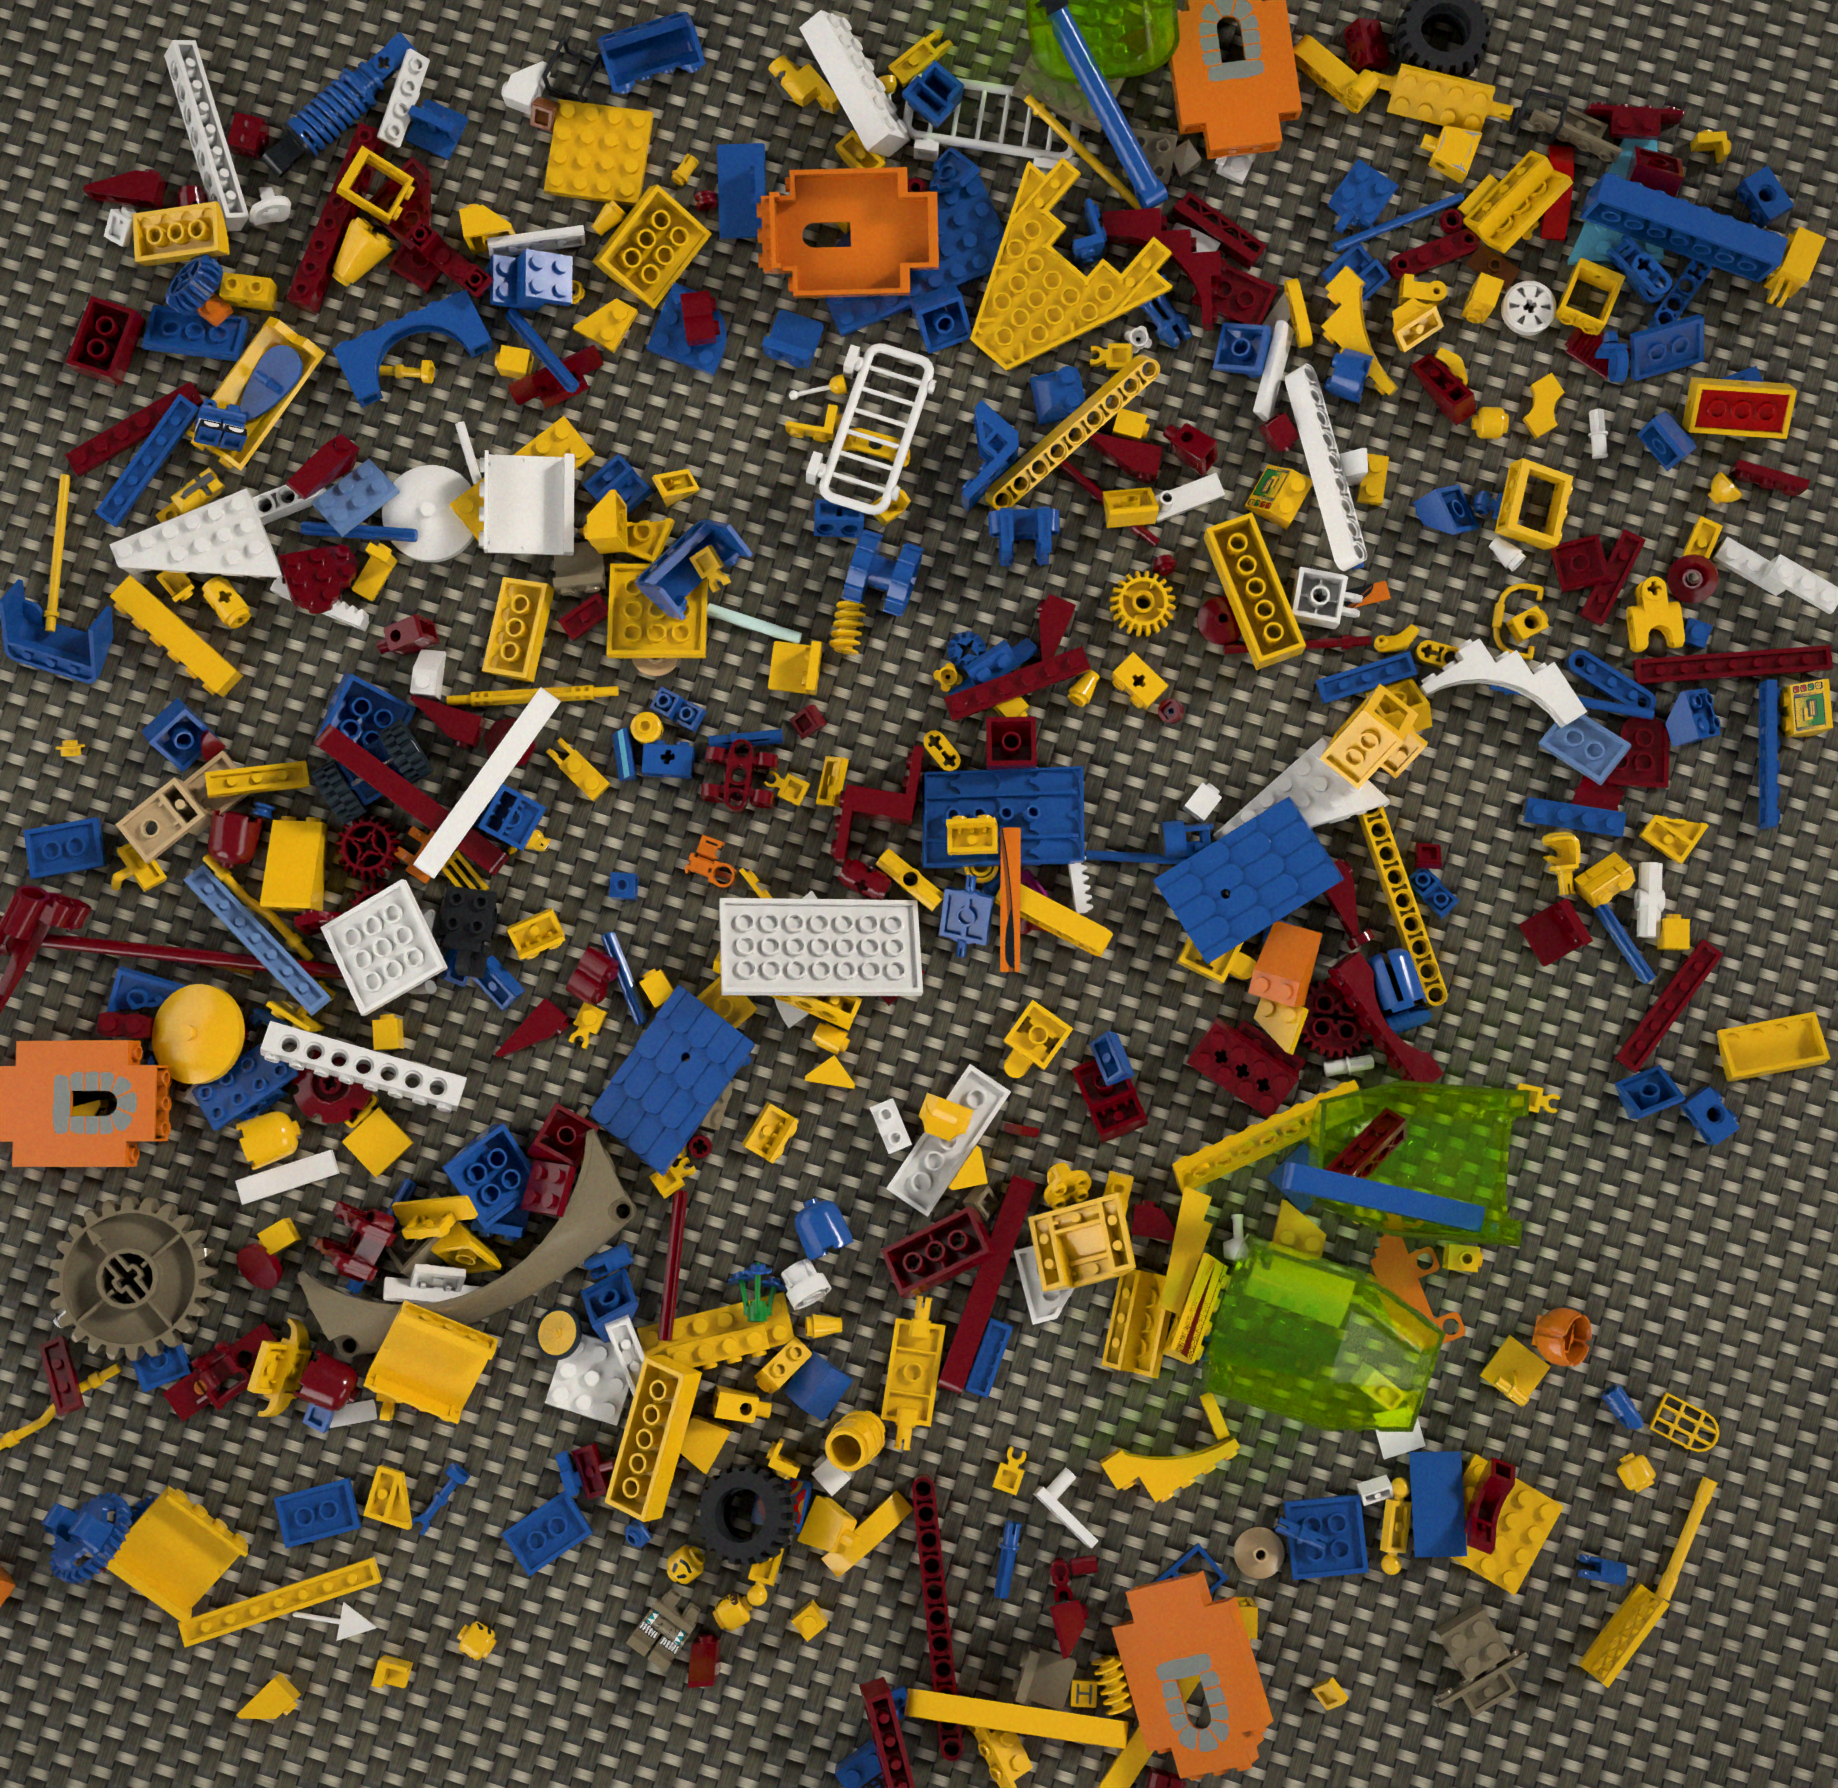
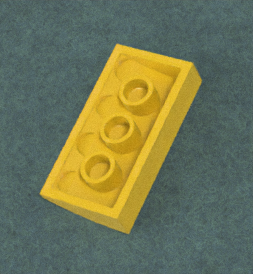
M214 201L133 214L136 263L144 266L189 261L191 258L200 255L211 257L230 255L226 225L219 202Z
M503 577L482 667L483 672L534 683L555 591L552 586L547 583Z

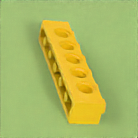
M719 950L712 971L721 975ZM768 995L846 1030H850L862 1002V998L857 996Z

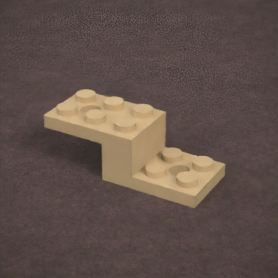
M221 751L185 781L174 777L115 825L142 859L149 864L188 832L198 836L207 829L211 823L213 809H219L220 815H224V812L227 813V811L249 794L208 799L205 772L238 768L226 752ZM150 822H156L158 826L157 832L153 835H148L146 832V827Z

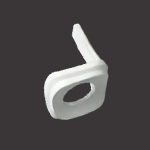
M259 187L261 201L251 207L249 222L257 226L264 223L287 220L291 209V202L288 197L275 196L272 187Z

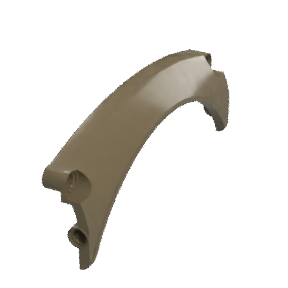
M595 1129L587 1131L584 1161L578 1182L565 1208L564 1216L559 1218L542 1243L525 1260L502 1277L470 1293L443 1301L415 1305L469 1326L513 1306L555 1282L589 1258L635 1217L637 1208L634 1202L630 1200L627 1192L624 1191L615 1173L614 1163L609 1153L604 1150ZM621 1204H626L630 1208V1214L627 1218L621 1217L618 1213V1208ZM306 1270L298 1273L299 1282L307 1297L311 1311L328 1340L334 1341L342 1356L353 1357L379 1351L402 1304L370 1301L352 1296L327 1286ZM349 1338L355 1340L357 1344L355 1351H350L347 1348Z

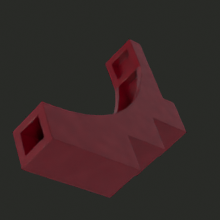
M1161 207L1103 212V227L1107 236L1105 243H1126L1145 247L1155 237L1172 252L1169 260L1187 275L1200 297L1203 330L1213 331V322H1218L1217 307H1213V299L1217 298V283L1222 282V274H1227L1226 259H1222L1221 252H1197V239L1192 237L1191 229L1167 231V216H1163Z

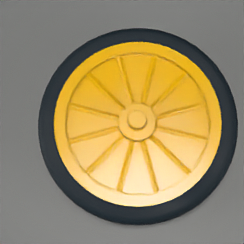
M563 1306L554 1307L544 1313L536 1327L535 1339L537 1347L545 1357L551 1360H562L572 1355L578 1348L582 1338V1324L578 1315L570 1308Z

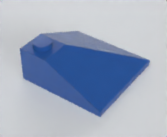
M344 673L333 694L317 738L327 725L331 724L364 748L380 738L378 732L395 721L401 719L408 726L416 708L353 674Z
M500 1123L493 1124L476 1136L442 1168L461 1196H469L478 1213L476 1220L482 1229L485 1230L523 1201L532 1165L505 1124Z

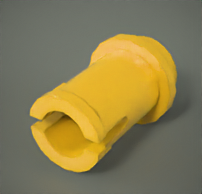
M686 154L677 170L672 171L671 179L682 187L684 184H688V178L699 164V161L692 155Z

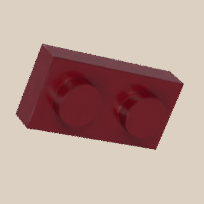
M596 593L559 619L558 622L574 642L608 618V606L601 596Z

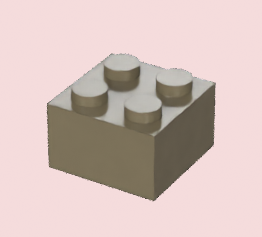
M1477 1603L1434 1629L1459 1673L1467 1682L1511 1655L1485 1610Z

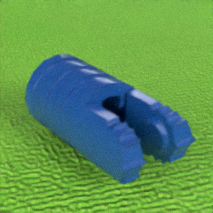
M1417 1005L1416 1007L1404 1009L1383 1017L1393 1032L1399 1035L1429 1022L1432 1014L1423 1005Z
M623 1242L586 1259L583 1264L588 1270H591L590 1275L595 1280L634 1263L628 1245Z
M1615 1384L1601 1394L1609 1409L1625 1428H1634V1430L1642 1428L1644 1424L1642 1417H1640L1635 1404L1631 1401L1625 1390H1623L1621 1384Z
M1579 1554V1562L1594 1565L1596 1570H1578V1577L1624 1586L1627 1578L1626 1563Z

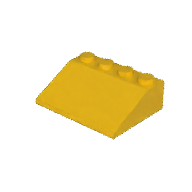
M657 184L649 186L592 262L619 285L652 309H655L672 287L673 282H676L712 233Z

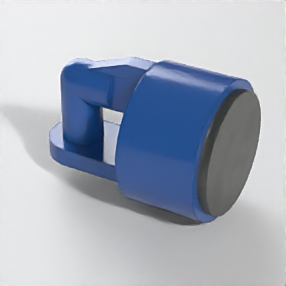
M1183 820L1161 822L1158 826L1161 856H1164V859L1191 857L1211 844L1210 830L1214 829L1213 823L1184 825ZM1199 831L1200 841L1186 842V832Z

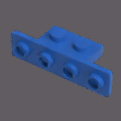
M1025 638L1012 648H1010L1005 640L1001 641L966 665L964 669L969 678L951 689L948 694L953 695L1009 674L1014 668L1038 653L1037 646L1029 638Z

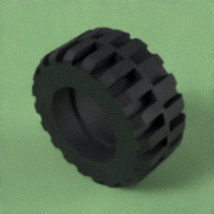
M1410 0L1400 17L1394 33L1393 40L1395 44L1393 47L1394 53L1396 55L1399 54L1397 58L1399 65L1401 66V63L1460 78L1469 77L1480 63L1490 41L1491 26L1487 25L1490 19L1486 12H1482L1484 6L1480 1L1476 3L1474 0ZM1431 22L1446 23L1459 33L1462 47L1449 52L1436 50L1424 40L1421 27Z
M759 1464L733 1465L731 1468L722 1469L719 1472L720 1475H713L708 1480L710 1486L703 1487L700 1493L704 1496L703 1500L698 1501L696 1509L700 1510V1516L696 1517V1525L701 1524L702 1530L698 1533L701 1539H707L706 1548L710 1552L716 1551L718 1559L722 1561L728 1560V1563L733 1565L763 1563L768 1561L769 1558H775L781 1554L780 1549L787 1548L791 1542L788 1538L789 1535L795 1534L797 1527L793 1526V1521L798 1520L799 1512H794V1505L798 1504L796 1496L791 1497L789 1493L793 1490L791 1485L783 1483L784 1478L777 1476L776 1472L773 1473L772 1468L759 1466ZM745 1489L757 1493L765 1507L763 1528L752 1539L740 1537L733 1529L730 1521L731 1503L735 1496Z

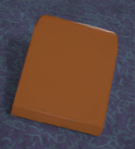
M537 97L532 102L530 125L553 132L555 117L560 103L543 97Z

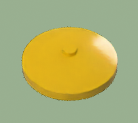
M193 984L178 989L161 1005L153 1023L152 1048L158 1064L168 1066L170 1077L182 1083L200 1085L221 1078L236 1063L243 1047L245 1025L242 1012L236 1001L227 992L218 987Z

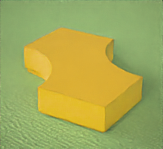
M1553 373L1548 374L1529 387L1533 396V405L1529 414L1522 420L1535 440L1558 425L1554 417V407L1556 401L1565 392Z

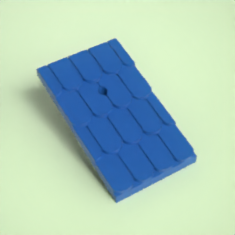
M1083 766L924 772L922 775V868L1001 866V828L1021 829V865L1075 864L1085 861ZM978 815H990L992 818H996L998 824V854L948 855L946 819H952L953 816H966L967 819L977 818Z
M1288 796L1188 859H1185L1153 881L1205 962L1209 964L1345 879L1291 796ZM1226 889L1230 891L1229 898L1225 896L1224 892Z
M678 984L656 1014V1018L638 1040L636 1047L610 1080V1084L593 1105L588 1115L664 1177L751 1053L755 1044Z

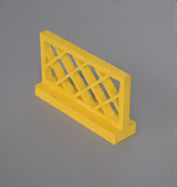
M1638 1582L1578 1664L1609 1688L1670 1604Z

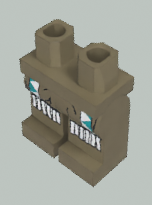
M672 1588L663 1597L660 1596L626 1642V1644L645 1657L661 1633V1638L647 1659L664 1672L667 1671L697 1624L696 1620L701 1611L693 1603H689L684 1612L675 1607L682 1596Z

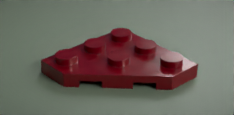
M411 157L400 170L414 178L412 186L415 190L408 201L403 199L400 204L403 210L397 221L392 219L389 225H387L370 213H366L409 251L415 254L418 250L404 236L419 219L431 227V174L414 157ZM390 178L369 202L388 213L403 186Z

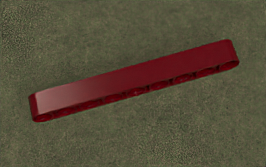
M331 724L327 725L314 742L317 747L434 833L437 832L450 814L448 810ZM472 828L469 829L456 848L493 876L497 875L509 859L506 853Z
M1012 1174L990 1235V1240L997 1256L979 1265L937 1382V1386L958 1394H961L1030 1204L1036 1186L1034 1181Z

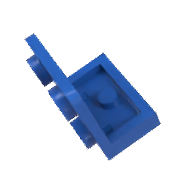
M1091 198L1086 199L1084 220L1089 236L1073 240L1071 260L1075 267L1085 268L1091 266L1094 262L1102 259V253L1105 250L1104 242L1107 241L1106 231L1104 227L1099 225V208L1097 204L1093 205Z
M780 310L776 316L770 336L764 337L762 343L763 353L773 360L780 359L794 367L810 369L824 330L823 323L786 310Z
M521 1202L485 1230L482 1229L476 1219H473L471 1230L478 1231L477 1235L483 1237H492L494 1233L503 1235L502 1239L517 1241L518 1237L521 1238L526 1235L530 1212L520 1209Z

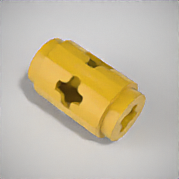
M216 576L204 584L202 587L204 598L217 612V615L226 626L235 629L244 625L250 619V608L242 597L237 594L228 579Z

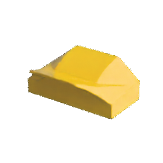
M853 130L835 145L836 151L850 168H884L886 166V156L868 152L858 134Z
M1411 298L1392 311L1394 321L1393 334L1399 350L1404 353L1444 327L1437 307L1433 304L1419 302L1415 298Z
M927 1093L919 1117L923 1121L926 1133L951 1141L959 1134L966 1133L974 1110Z

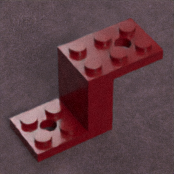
M914 745L913 752L908 751L906 770H910L909 776H904L902 793L848 784L846 785V791L841 790L839 805L842 808V814H837L834 828L836 829L835 832H838L837 839H832L830 850L835 863L844 865L846 862L854 817L912 826L924 758V747Z

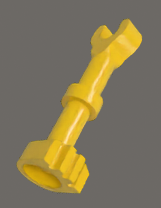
M422 360L421 368L404 367L403 364H396V366L381 365L379 376H395L396 379L415 377L421 378L423 383L432 384L435 366L432 360Z

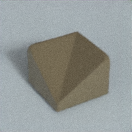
M1189 139L1175 148L1172 167L1180 178L1199 167L1202 160Z
M988 1185L974 1186L962 1202L965 1207L971 1206L978 1210L982 1221H987L1000 1205L999 1200Z

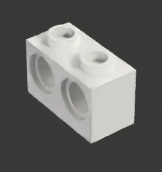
M893 1098L870 1107L888 1154L912 1145Z

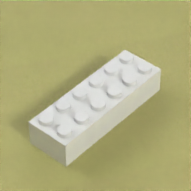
M822 10L817 12L799 27L801 33L866 150L890 157L911 140L907 134L908 128L906 124L898 118L895 104L884 93L885 86L874 75L872 63L864 57L861 43L853 37L850 31L852 29L850 23L844 17H838L833 13L830 14Z

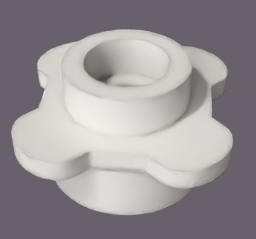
M1144 326L1127 331L1124 335V339L1133 345V353H1138L1143 348L1148 349L1152 345V340L1149 339L1147 329Z

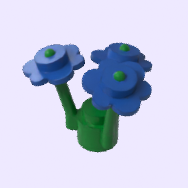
M752 1263L750 1267L744 1268V1271L734 1273L733 1278L728 1279V1285L739 1284L744 1306L743 1315L747 1316V1322H767V1316L772 1314V1304L776 1291H788L786 1286L783 1285V1281L776 1277L769 1278L768 1281L762 1280L761 1282V1274H770L772 1272V1268H766L764 1263ZM755 1279V1301H750L749 1306L745 1282ZM761 1286L771 1289L766 1306L765 1301H760Z

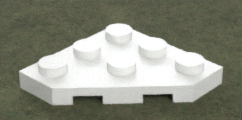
M1034 1246L1013 1250L1032 1324L1057 1319L1075 1288L1042 1292Z

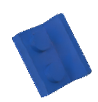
M425 99L420 108L412 105L408 114L413 124L406 136L407 143L445 160H449L469 121L468 117L429 99Z

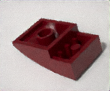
M1096 1059L1072 1068L1074 1078L1102 1143L1148 1125L1146 1114L1130 1078L1107 1086Z

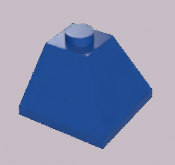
M1460 484L1435 489L1413 502L1416 508V515L1423 525L1451 535L1474 531L1480 528Z
M625 1268L580 1291L591 1326L604 1343L610 1341L605 1324L625 1315H629L632 1321L639 1305Z

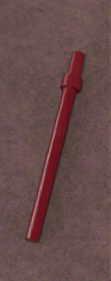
M1051 448L1050 454L1055 453V451ZM1063 460L1058 465L1061 470L1104 505L1102 490L1066 460ZM1147 525L1129 526L1133 534L1137 537L1141 536L1154 548L1160 542V539L1147 529Z
M1351 634L1340 635V638L1304 640L1306 644L1305 649L1341 647V650L1352 649L1353 646L1371 645V636L1352 637ZM1246 643L1223 645L1224 655L1249 653Z

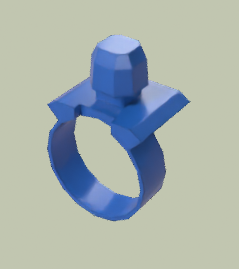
M1607 331L1594 357L1596 359H1609L1608 375L1610 382L1623 383L1627 377L1629 367L1627 343H1619L1617 333L1615 331Z

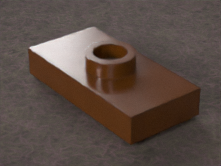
M1483 244L1479 245L1466 264L1467 267L1479 275L1482 272L1504 280L1502 290L1505 292L1521 271Z

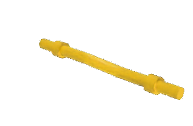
M209 853L203 857L202 860L214 871V876L221 883L224 882L243 904L266 918L287 940L285 943L292 950L295 949L305 961H311L315 957L302 943L303 939L297 933L294 934L272 910L261 907L260 902L246 893L231 876L232 873L227 867L220 866L221 864L210 856Z
M116 1363L101 1372L96 1371L88 1375V1379L79 1383L81 1394L91 1388L96 1389L105 1384V1380L122 1372L120 1365ZM54 1403L49 1406L40 1418L16 1431L11 1430L3 1434L0 1439V1450L17 1445L22 1438L46 1426L56 1415Z

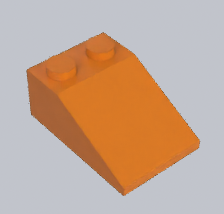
M1281 921L1275 922L1254 968L1248 993L1292 1007L1304 1006L1322 933Z

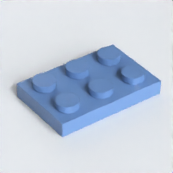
M368 459L311 503L339 535L343 537L400 492L383 472Z
M1584 714L1563 728H1560L1555 722L1539 741L1541 748L1600 786L1631 748L1629 742Z

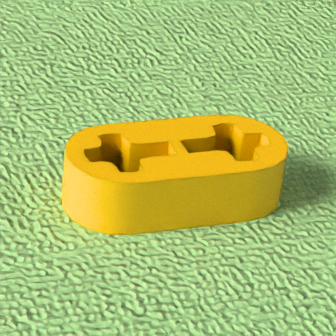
M936 730L928 732L923 740L925 750L943 771H957L961 763L958 752L941 732ZM933 737L936 739L939 737V746L942 750L939 751L935 746H928L930 743L929 738ZM944 752L948 757L954 756L956 758L954 760L955 766L944 765L945 758L942 755Z
M1210 1391L1200 1395L1201 1403L1217 1440L1229 1437V1431L1213 1393Z

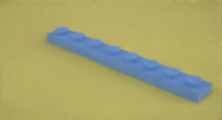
M204 864L183 879L186 885L311 1016L331 1001L330 996Z

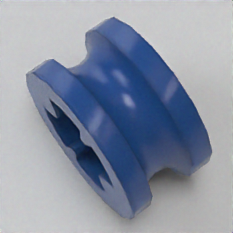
M254 802L255 810L251 811V814L273 820L272 812L276 810V807Z

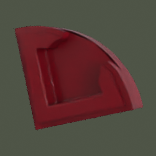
M206 729L201 736L200 748L203 758L206 762H209L226 745Z
M1005 1123V1133L1034 1138L1039 1136L1040 1128Z

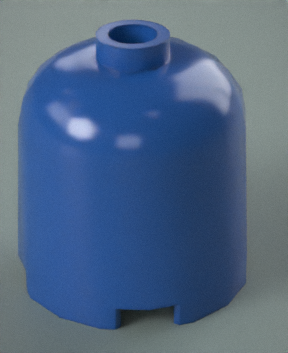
M817 1197L803 1203L804 1208L795 1216V1228L809 1261L827 1255V1249L834 1246V1249H840L854 1242L840 1209L836 1203L830 1200L818 1202Z

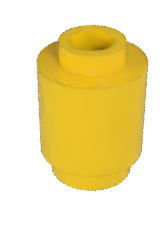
M820 1022L812 1037V1041L816 1042L817 1046L835 1055H838L840 1052L845 1053L850 1043V1039L847 1038V1032L829 1023L825 1025Z

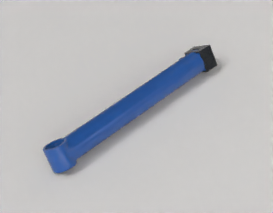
M1039 0L1035 7L1042 20L1046 19L1135 189V196L1142 209L1155 208L1168 200L1167 190L1161 180L1156 178L1067 7L1069 4L1068 0Z

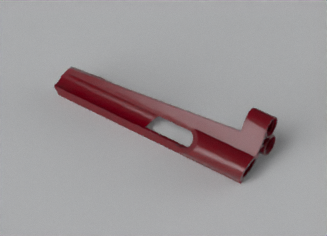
M23 885L17 887L0 921V945H7L12 953L10 962L0 980V1014L50 927L54 925L59 928H66L69 931L81 929L92 908L89 904L60 893L47 892L36 886Z

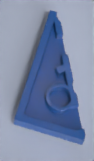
M120 966L117 970L106 1012H115L116 1010L128 1008L135 1010L144 1006L149 1008L161 1006L171 994L187 985Z

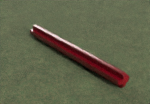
M676 1190L673 1193L658 1340L671 1341L673 1335L688 1197L687 1191Z

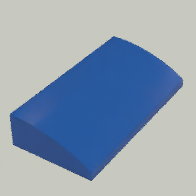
M1461 1451L1409 1452L1415 1557L1467 1556L1466 1533L1464 1532L1465 1510Z

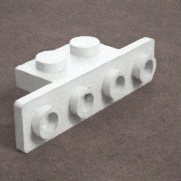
M412 49L406 51L377 135L379 139L395 148L401 146L407 126L411 121L408 112L412 105L415 106L419 98V91L430 62L428 58Z
M415 1264L410 1279L385 1277L383 1299L397 1302L406 1300L411 1303L421 1304L462 1296L482 1287L463 1285L466 1278V1269Z

